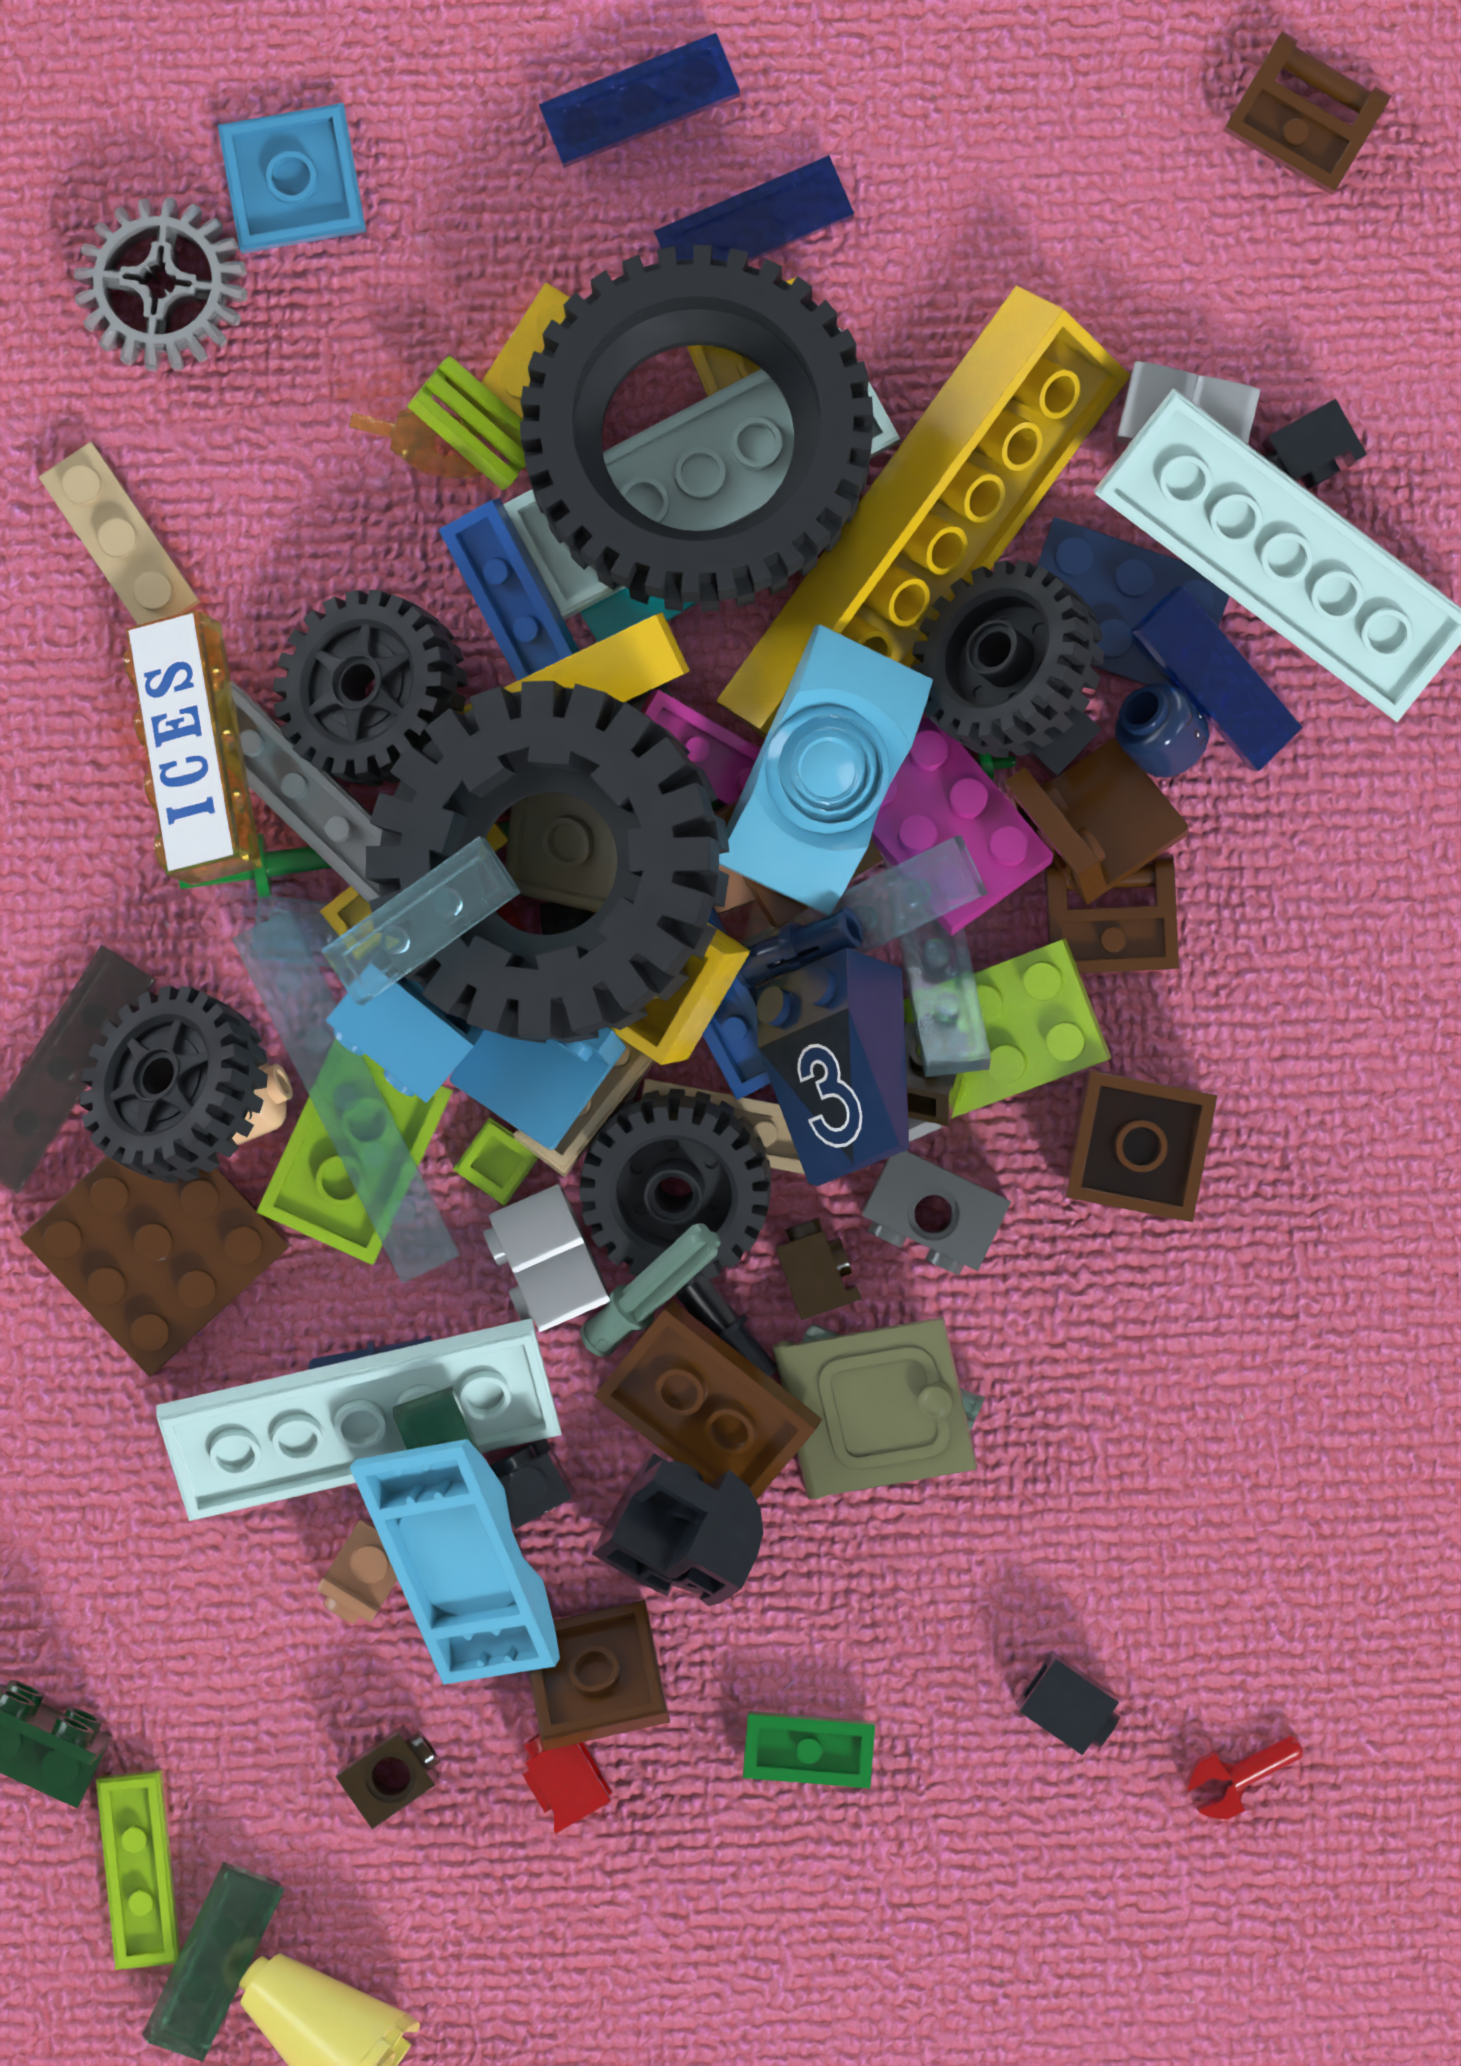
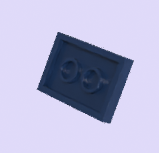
M1054 517L1036 567L1041 566L1062 579L1094 611L1097 617L1094 621L1101 627L1103 640L1096 644L1104 651L1103 665L1090 667L1143 686L1153 683H1169L1181 689L1193 701L1229 595L1185 562Z

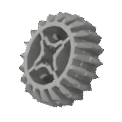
M144 198L138 201L139 219L132 221L128 212L123 207L115 209L114 213L115 218L122 225L121 228L112 233L108 226L102 222H99L94 227V230L105 241V244L101 249L92 244L85 243L82 245L80 252L88 260L96 264L94 268L81 267L75 269L74 278L85 285H93V289L80 292L75 296V301L80 308L90 309L98 307L97 310L86 317L83 323L89 332L99 331L108 327L99 341V345L106 352L115 349L125 341L120 355V360L124 364L131 366L137 360L141 351L145 350L144 363L148 371H158L162 353H167L168 361L173 370L180 371L184 369L183 350L190 348L193 356L198 362L202 363L208 359L207 352L200 344L206 337L209 336L219 347H224L227 344L228 339L216 326L220 320L232 326L240 324L241 316L233 309L226 307L227 301L240 303L247 300L248 292L245 288L229 284V281L246 275L247 269L243 262H224L236 253L239 246L234 238H226L214 243L223 229L222 223L217 218L208 220L198 229L202 217V210L199 206L191 204L179 220L178 206L174 198H165L162 203L161 216H155L151 202ZM157 237L156 241L152 242L150 254L143 263L131 267L121 266L120 270H116L119 261L128 250L143 240ZM177 237L191 242L205 253L210 264L212 281L201 280L194 274H188L179 270V254L175 250ZM165 267L167 275L177 285H175L171 293L165 290L167 296L158 299L157 305V298L149 287L141 284H147L151 277L158 281L156 273L164 271ZM111 289L123 290L127 295L143 299V316L147 320L145 333L130 328L119 319L113 305ZM201 300H208L204 309L194 321L180 330L166 334V328H170L173 313L178 307L186 303L201 304Z

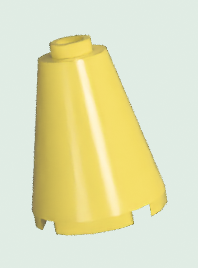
M281 1953L274 1956L270 1961L264 1956L259 1957L246 1971L239 1983V1987L245 1991L240 2002L241 2006L288 2066H398L411 2046L402 2035L404 2032H418L420 2028L419 2022L410 2014Z

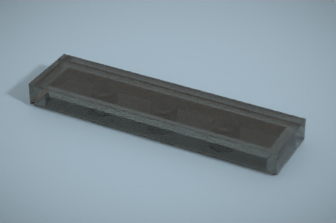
M105 945L100 946L0 1102V1183L17 1194L23 1191L80 1102V1093L87 1091L89 1088L88 1085L81 1081L84 1068H96L97 1061L88 1056L93 1044L104 1047L108 1041L101 1033L102 1029L108 1021L120 1026L123 1022L118 1011L127 1003L139 1008L138 996L151 991L158 980Z

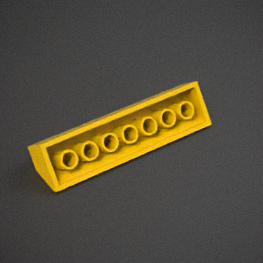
M1015 286L861 499L851 522L843 524L840 540L830 552L825 550L817 560V566L801 582L716 701L750 729L766 739L814 627L819 624L908 668L921 663L912 655L914 641L928 640V637L919 630L924 618L927 617L936 621L940 615L932 605L940 595L951 602L955 595L950 586L959 578L972 585L971 571L981 566L991 570L994 562L1004 552L1131 375L1063 308Z

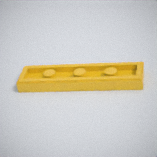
M661 612L504 687V689L511 693L521 691V682L555 681L564 688L574 689L576 683L606 692L624 703L686 674L690 670L664 614ZM472 704L464 706V712H456L463 715L473 709Z

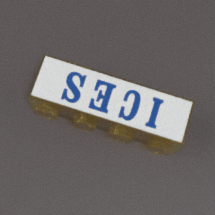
M195 609L125 628L129 650H126L124 653V666L130 682L136 689L139 711H136L134 714V727L138 740L146 750L149 772H146L144 775V788L149 803L156 811L159 833L154 838V849L160 866L165 870L167 876L190 885L261 868L262 863L221 622Z

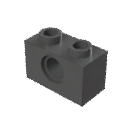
M905 1150L886 1159L861 1211V1215L872 1220L867 1232L902 1248L908 1237L930 1248L925 1260L956 1275H960L964 1265L976 1271L979 1270L1011 1201ZM929 1195H938L945 1198L951 1209L948 1223L937 1231H926L920 1228L915 1221L914 1212L916 1205L922 1198Z

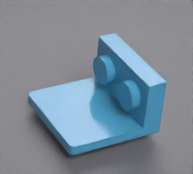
M609 1027L598 1030L599 1038L573 1043L548 1039L546 1044L517 1040L484 1030L474 1047L456 1067L450 1076V1081L455 1087L546 1149L554 1150L622 1055L626 1046Z

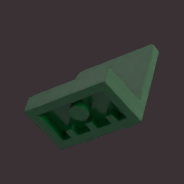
M10 1680L7 1686L0 1684V1773L78 1809L113 1735L100 1730L102 1721L88 1712L74 1707H67L66 1712L63 1713L43 1704L42 1701L45 1695L25 1683Z

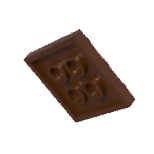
M108 1156L100 1161L19 1237L149 1377L161 1369L292 1246L264 1215L257 1213L258 1209L219 1167L210 1173L199 1169V1178L190 1181L178 1178L177 1183H165L158 1179L155 1181L129 1170Z

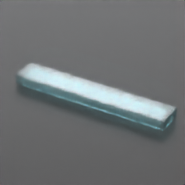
M288 910L233 937L232 940L401 1283L403 1284L460 1256L461 1253L364 1057L346 1049L334 1036V1028L325 1021L337 1006V1002L292 911Z

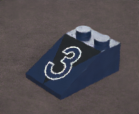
M844 948L756 988L758 1049L808 1183L820 1186L908 1150L909 1130L902 968L852 949Z

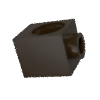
M402 1724L340 1767L335 1777L371 1829H374L436 1785L439 1774L434 1767L441 1763L433 1746L420 1731L411 1735L405 1725ZM387 1757L398 1758L408 1766L410 1781L401 1787H388L379 1780L376 1774V1764Z

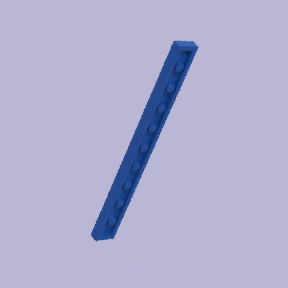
M500 498L492 499L438 529L517 681L580 651ZM712 907L708 923L728 935L714 907ZM736 976L702 1035L736 1100L770 1084L771 1081L758 1049L756 987H744Z

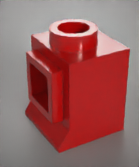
M539 1733L523 1744L527 1757L525 1760L526 1767L523 1769L522 1776L544 1813L551 1809L553 1810V1831L555 1834L611 1802L609 1795L613 1791L584 1742L545 1751Z

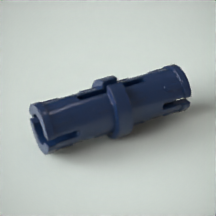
M845 907L834 914L805 925L799 922L784 925L779 930V935L746 947L751 951L739 970L737 978L744 987L753 988L759 983L791 971H796L844 948H859L864 941L861 923L854 911Z

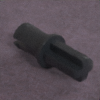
M699 1273L694 1284H686L676 1292L678 1299L693 1317L761 1371L771 1376L777 1370L776 1362L772 1361L745 1325V1322L748 1320L747 1315L743 1313L738 1316L711 1279L706 1280L704 1274Z

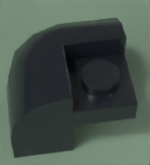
M653 1453L639 1469L619 1499L591 1554L667 1597L674 1586L693 1593L702 1594L700 1600L707 1606L720 1604L742 1589L758 1557L764 1533L761 1509L749 1486L731 1470L726 1471L707 1485L703 1482V1476L693 1467L682 1462H668Z

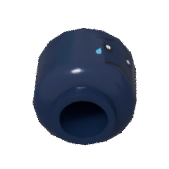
M1153 683L1132 692L1122 703L1114 724L1115 738L1123 751L1142 770L1156 778H1170L1186 772L1203 755L1210 737L1209 724L1203 713L1181 689L1169 683Z

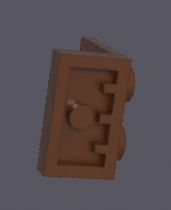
M1116 738L1106 742L1052 781L1046 780L1039 785L1026 767L1004 781L1011 804L1053 853L1052 862L1086 905L1189 834L1186 821L1148 774L1123 751Z

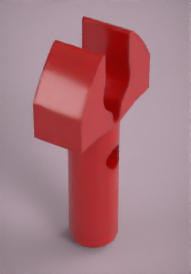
M1288 1736L1235 1764L1220 1760L1213 1750L1195 1761L1187 1777L1185 1787L1188 1791H1191L1203 1785L1209 1779L1230 1780L1225 1784L1221 1796L1197 1806V1810L1200 1814L1208 1817L1231 1819L1246 1811L1241 1803L1246 1786L1303 1757V1748L1296 1737Z

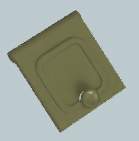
M944 1316L794 1343L792 1340H783L772 1346L781 1386L822 1418L817 1429L797 1452L808 1499H821L827 1495L977 1469L978 1465Z

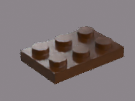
M672 1299L594 1395L596 1399L674 1461L685 1463L696 1469L703 1476V1482L707 1485L726 1471L731 1470L749 1486L756 1500L804 1445L822 1421L821 1417Z

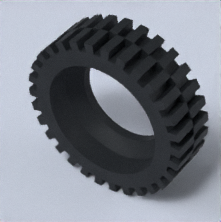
M693 245V259L677 260L675 246L657 249L658 263L643 267L639 255L622 261L624 275L614 280L610 278L606 270L590 280L591 295L584 300L575 292L563 305L566 318L561 324H558L553 319L550 321L542 334L544 349L541 354L534 351L528 365L529 387L523 386L520 403L523 413V422H520L521 442L529 480L541 514H545L549 529L558 543L565 542L569 547L571 558L583 570L588 566L592 567L597 571L599 582L612 590H615L616 586L620 584L629 589L630 599L647 605L650 596L664 599L665 609L683 611L684 602H701V612L719 611V601L735 598L738 608L755 603V592L765 588L769 589L771 595L786 589L789 576L798 571L804 577L817 566V555L823 549L830 552L840 540L841 528L845 521L851 522L858 508L860 492L865 489L868 477L873 437L872 396L869 397L868 394L869 377L864 361L858 363L856 358L857 344L848 328L842 332L837 327L838 313L826 299L819 306L812 301V286L797 276L790 285L782 280V266L766 258L761 270L748 266V252L730 248L728 261L712 259V245ZM695 345L723 348L746 357L758 365L770 376L782 392L790 410L794 427V449L791 462L781 485L774 495L760 509L747 518L723 528L702 531L672 528L660 524L639 512L623 497L613 483L602 451V430L605 414L615 391L622 381L640 364L661 352Z

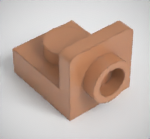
M363 1518L358 1521L328 1572L316 1588L327 1596L323 1605L328 1610L353 1624L357 1622L359 1617L371 1622L398 1580L375 1525Z

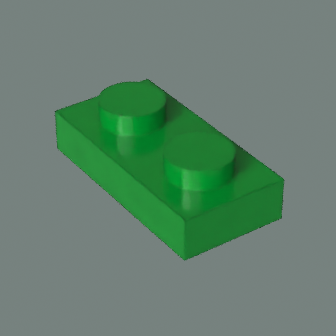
M748 1711L743 1778L870 1789L875 1721Z

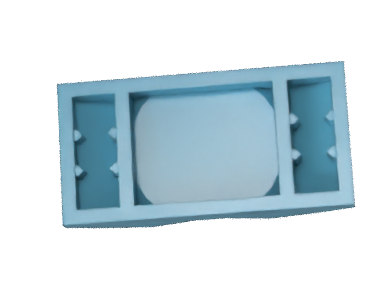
M820 624L815 625L726 827L729 852L719 854V865L822 914L830 915L869 846L882 801L890 783L912 747L933 679Z
M468 1439L356 1459L350 1466V1470L443 1685L555 1667L560 1656L555 1626L543 1579L526 1561L519 1549L512 1532L505 1488Z

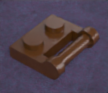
M1282 31L1223 131L1328 194L1333 195L1392 96L1376 86L1373 91L1368 90L1296 47L1298 40ZM1281 69L1286 70L1357 112L1358 116L1352 126L1277 83L1275 79Z
M1173 855L1157 856L1152 862L1147 863L1111 888L1154 887L1155 906L1068 910L1067 891L1075 890L1053 862L1044 868L1048 945L1066 938L1079 973L1179 969Z

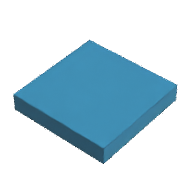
M343 103L218 125L238 244L242 254L367 232L346 110Z

